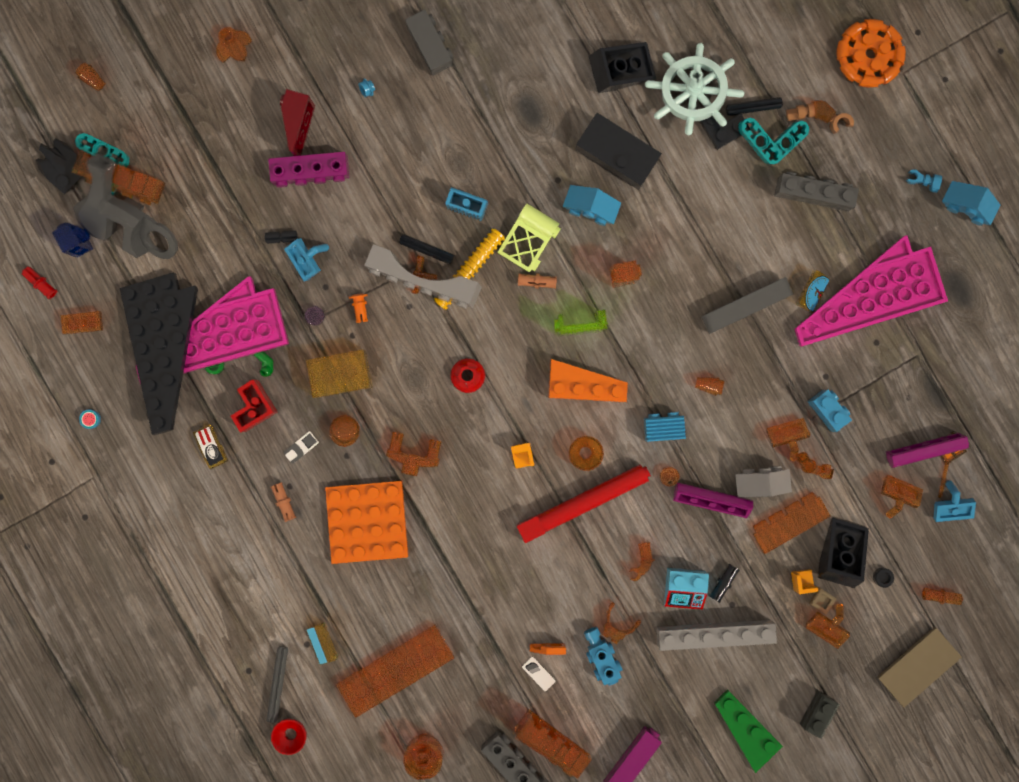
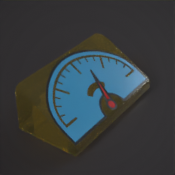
M814 270L796 305L813 313L831 279L820 271Z

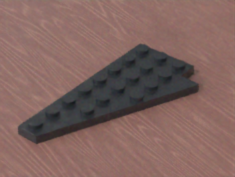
M174 272L120 288L152 435L169 432L174 428L198 287L195 285L180 289L177 274Z

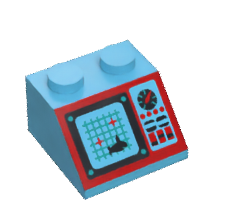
M667 568L664 606L703 610L708 593L709 574L706 571Z

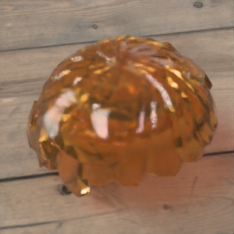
M349 415L337 417L330 425V438L340 447L354 444L360 432L358 422Z

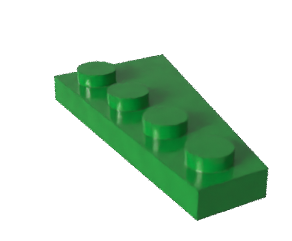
M728 689L714 702L753 771L756 773L783 746Z

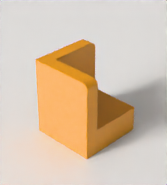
M530 443L511 446L515 468L534 466Z
M812 570L791 572L793 589L796 593L818 592V587L814 586Z

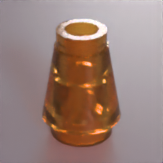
M86 62L81 64L75 72L79 80L97 91H100L106 84L92 65H88Z
M697 377L695 388L714 396L722 395L724 380H720L717 377Z

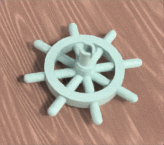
M702 43L697 44L695 56L685 57L677 62L668 52H664L662 57L670 67L666 71L663 81L647 80L645 82L646 88L662 90V99L665 106L654 114V118L660 119L671 112L676 117L686 120L685 134L688 136L693 132L694 121L705 120L711 116L720 126H726L727 121L719 112L726 96L739 98L744 96L743 90L728 88L724 72L735 64L734 59L730 58L719 66L714 61L703 57L704 45ZM693 68L689 77L684 70ZM701 69L709 72L704 78H702L703 73ZM678 75L685 84L671 83V81ZM714 79L717 80L719 87L706 86ZM670 90L683 93L673 99ZM704 94L718 96L715 99V101L711 103ZM689 98L688 109L680 106L682 102ZM697 99L705 108L696 110Z

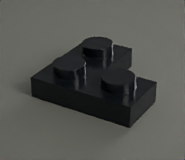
M739 114L727 121L724 127L720 126L713 116L701 120L700 123L716 150H719L742 136L738 126L744 117L742 114ZM746 124L745 130H751L749 125Z

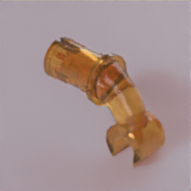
M801 452L797 455L798 458L796 460L801 465L803 472L819 475L823 479H832L834 469H831L832 465L822 464L818 466L814 460L810 459L806 452Z
M650 542L638 544L641 565L638 568L633 567L628 571L638 573L637 577L630 578L632 581H638L641 576L645 575L652 566L653 561H655L652 557Z

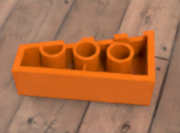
M553 359L550 360L548 398L627 402V382Z

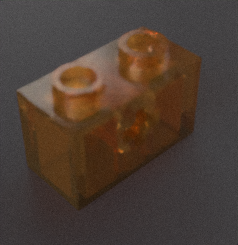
M636 260L613 264L609 269L613 288L636 284L640 276H642L640 264L637 265Z

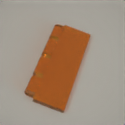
M811 492L801 498L804 505L801 506L797 500L786 506L784 509L787 515H784L783 511L779 510L768 517L771 524L768 525L764 519L753 525L755 530L753 535L764 554L831 517L820 496L816 497Z

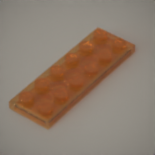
M436 624L341 680L336 686L356 718L453 660L455 656Z

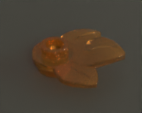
M231 27L222 28L218 34L220 42L216 47V53L220 61L224 63L230 57L237 61H245L247 57L245 46L252 42L250 36L245 31H235ZM227 35H231L230 40L225 39Z

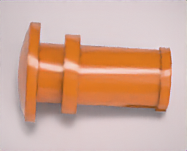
M360 293L349 296V299H353L351 304L354 306L356 323H361L360 314H362L363 322L368 321L365 306L367 301L364 300V297L368 296V294Z

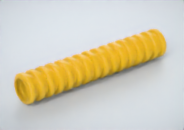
M492 228V232L487 234V238L484 237V242L479 243L480 246L476 247V251L472 252L473 255L468 257V261H464V266L461 265V269L457 270V274H454L453 277L462 276L467 279L474 277V273H478V268H482V264L486 263L485 260L490 258L489 255H493V250H497V246H500L501 241L505 240L503 234L497 229ZM434 297V301L443 309L447 310L448 304H452V300L445 302L438 299V297Z

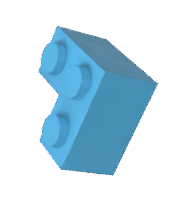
M956 181L951 182L942 200L948 211L952 213H965L970 217L972 223L980 226L983 224L991 226L1001 206L987 187Z
M570 185L563 207L570 210L569 213L571 215L580 217V214L587 218H594L595 223L603 226L606 223H615L621 206V202L597 188Z

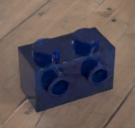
M63 223L57 226V230L52 232L61 251L65 254L78 258L94 249L89 241L91 239L90 235L79 226Z

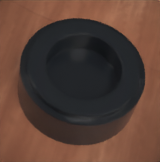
M878 568L873 574V580L878 586L886 588L893 584L894 574L887 568Z

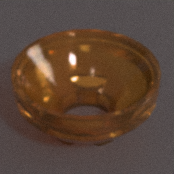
M591 436L578 437L569 448V459L579 470H593L603 460V447L597 439ZM584 447H588L591 450V455L587 459L580 456V450Z

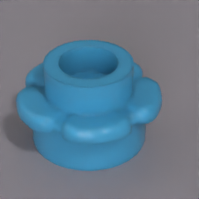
M364 78L358 84L359 89L364 97H371L375 91L374 84L371 80L367 81Z

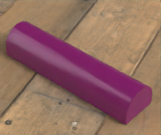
M955 433L890 450L885 453L890 467L895 468L968 449L969 442L967 436Z
M677 482L674 490L673 501L743 518H748L753 509V500L679 482Z

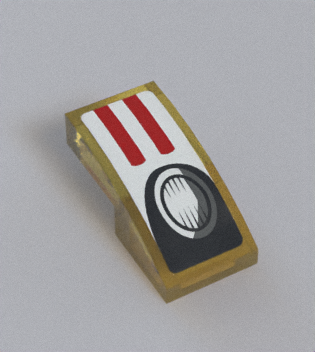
M209 424L193 432L209 469H213L228 461L223 446L219 443L212 425Z

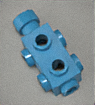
M592 627L584 632L586 640L591 644L588 646L589 652L586 655L590 664L595 663L597 669L593 671L598 681L602 680L604 685L616 684L619 681L618 679L622 678L620 675V671H623L618 660L614 661L612 654L615 651L611 642L607 643L605 639L601 640L598 627ZM599 653H605V656L601 658L598 657ZM608 670L613 671V673L606 675Z

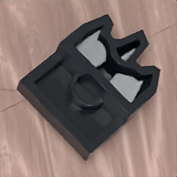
M55 138L53 141L54 148H50L42 143L40 144L39 150L45 158L36 159L39 171L46 179L65 194L85 174L88 166L87 162L68 144Z

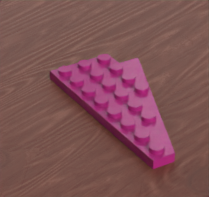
M908 236L901 237L795 328L800 347L948 302L932 248L928 247L912 252Z
M249 276L192 321L183 374L288 345L289 341L275 289L272 288L256 293L253 278Z

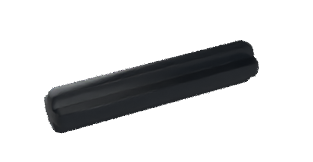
M781 97L728 104L726 106V113L730 116L779 109L783 106V101Z
M402 234L399 243L447 264H451L454 258L451 253L405 234Z

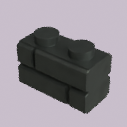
M817 690L800 725L807 732L822 739L825 729L828 728L840 704Z

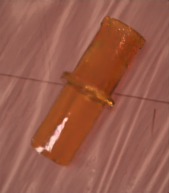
M924 588L922 591L923 600L939 602L942 605L944 603L962 605L963 602L962 594L946 592L944 589L933 590Z

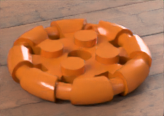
M865 19L862 23L856 22L845 30L842 34V40L838 42L837 61L840 62V70L848 80L859 83L858 86L874 88L880 84L885 85L900 73L899 69L904 65L906 49L901 42L903 38L892 25L888 26L882 20ZM862 30H865L866 32L864 36H862L861 34ZM878 31L885 33L884 36L877 35ZM849 41L854 43L852 47L848 44ZM890 44H894L895 50H891ZM866 50H872L875 53V57L868 58ZM852 57L854 63H848L847 58ZM889 61L894 63L892 66L887 65ZM858 71L864 73L863 76L857 74ZM878 71L880 77H876L874 72Z

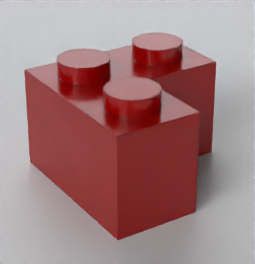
M253 379L237 389L246 407L230 417L239 432L242 433L257 426L278 413L259 380Z

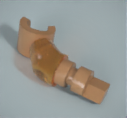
M814 100L806 104V106L797 105L794 109L786 110L788 121L805 119L807 116L808 118L820 119L826 123L830 122V130L833 134L839 130L837 126L838 120H843L846 127L851 128L854 126V119L851 115L847 113L836 115V111L826 101Z

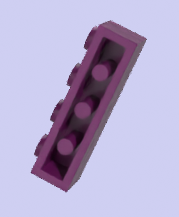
M345 152L268 159L270 182L279 188L287 187L288 184L294 183L296 186L307 185V182L324 184L326 180L344 182L345 179L350 178L348 156Z

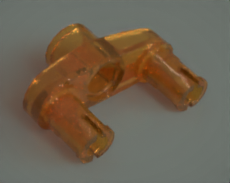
M392 432L390 447L387 448L386 457L403 463L401 473L418 476L419 467H438L441 441L436 440L435 444V440L430 439L427 456L421 457L402 453L400 450L404 434Z

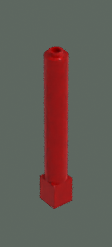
M639 464L551 509L516 524L524 543L526 544L546 534V532L649 482L648 477H650V473L646 466L642 467Z

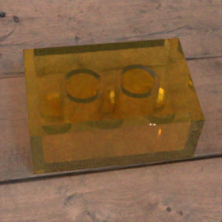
M365 350L306 360L313 398L373 388Z

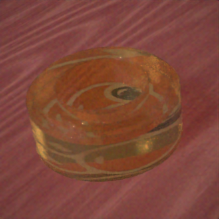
M666 467L660 472L659 478L664 485L674 486L679 481V473L672 467Z

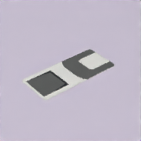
M308 432L283 453L293 464L319 442L311 432Z

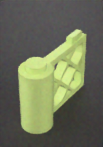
M527 203L497 253L528 272H531V270L536 271L541 262L538 259L552 237L556 238L561 228L558 227L560 223ZM518 226L526 230V238L516 240L515 231ZM528 231L534 234V236L529 237ZM539 237L544 240L540 248L532 250L531 238ZM528 239L530 251L519 253L517 242ZM515 243L517 254L508 255L503 250L507 244ZM531 253L532 262L529 267L521 262L520 255Z

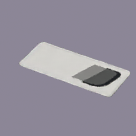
M531 657L522 666L544 691H547L556 682L534 657Z

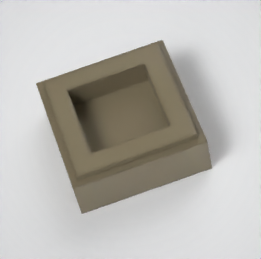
M818 588V592H815L809 604L827 615L837 598Z

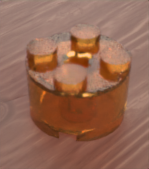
M420 734L411 739L406 747L403 758L406 772L417 780L433 778L442 766L444 750L441 743L435 737L427 734Z

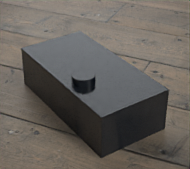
M599 113L595 114L575 147L577 152L637 190L641 188L662 154Z

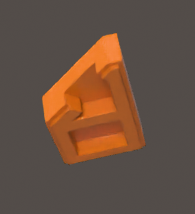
M564 643L530 644V652L545 655H566V646Z

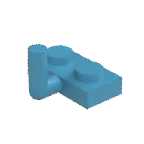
M299 238L284 250L303 281H308L321 271L313 256L317 253L328 251L329 246L328 244L313 246L308 250L302 239Z
M947 481L945 486L952 494V500L935 502L934 520L942 522L973 519L976 507L975 500L973 498L960 499V492L952 481Z

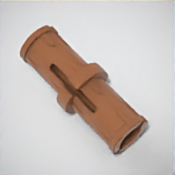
M519 273L518 286H532L535 289H539V287L556 289L557 276Z
M281 482L270 488L277 501L275 504L277 507L279 506L284 522L296 518L290 504L291 499L287 497Z

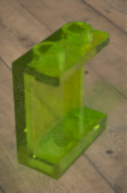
M597 310L595 313L596 322L567 326L563 324V315H558L557 320L554 321L555 333L559 332L560 337L604 332L607 330L606 311Z

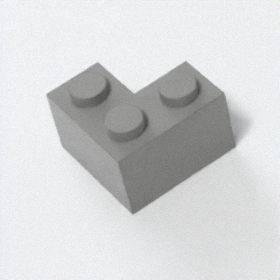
M782 466L761 468L759 472H755V469H743V473L735 474L738 497H772L792 492L790 469H782Z

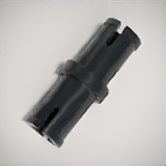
M729 564L723 576L718 578V584L710 597L720 603L728 588L732 587L731 583L740 570Z

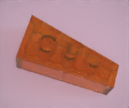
M80 150L72 172L85 177V182L91 184L92 175L88 170L86 161L93 155ZM115 164L112 177V192H115V189L122 191L121 195L133 199V196L139 197V202L150 206L152 202L155 204L159 203L166 184L165 182Z
M530 709L527 710L515 727L516 739L547 758L552 764L561 767L570 777L574 776L578 779L592 760L591 755Z

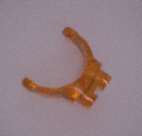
M611 602L607 610V622L604 625L605 629L602 635L606 638L610 636L612 638L611 641L618 644L620 639L623 640L626 635L634 632L639 627L641 620L638 619L635 625L628 630L614 628L610 623V612L615 603Z

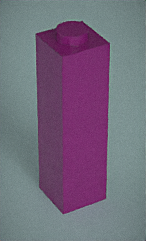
M644 726L603 782H633L662 744L659 737L660 734L652 727L648 729Z

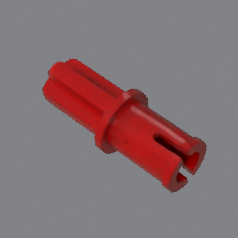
M29 266L23 269L22 275L33 284L34 289H38L48 300L57 294L58 291L46 281L45 277H41Z

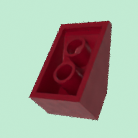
M286 89L285 95L282 94L280 106L288 147L293 156H301L315 104L309 95Z

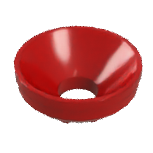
M461 359L451 370L452 384L461 392H475L484 383V368L474 359ZM464 370H471L473 372V378L470 381L462 379V372Z
M292 718L278 722L271 733L273 747L284 755H293L299 752L304 747L307 739L304 725ZM291 728L296 731L294 739H289L286 736L287 729Z

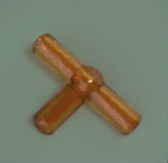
M418 255L413 275L427 280H436L437 274L422 272L425 257ZM419 288L411 289V293L418 294Z

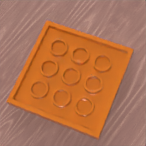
M402 481L325 487L331 564L409 557Z

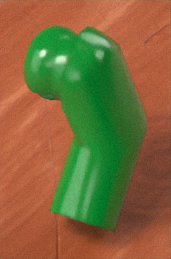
M264 351L255 353L254 356L262 362L261 376H271L273 373V359Z

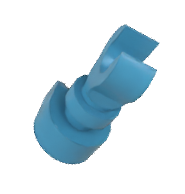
M917 170L908 172L916 176V180L907 179L906 182L908 184L923 183L922 185L924 186L930 185L929 190L935 193L940 189L941 175L934 174L933 177H930L928 174L924 176Z

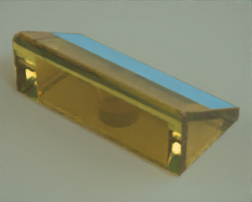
M324 622L306 629L320 665L338 659Z

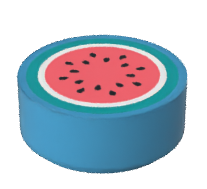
M85 410L81 413L79 421L84 428L93 429L100 424L101 417L95 410Z

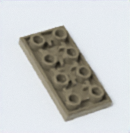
M933 627L879 674L877 678L902 707H906L962 657L936 627Z

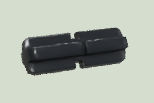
M295 230L282 231V233L266 232L264 238L267 244L280 243V241L287 243L298 239V234Z

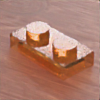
M100 311L60 315L63 335L103 331L102 314Z

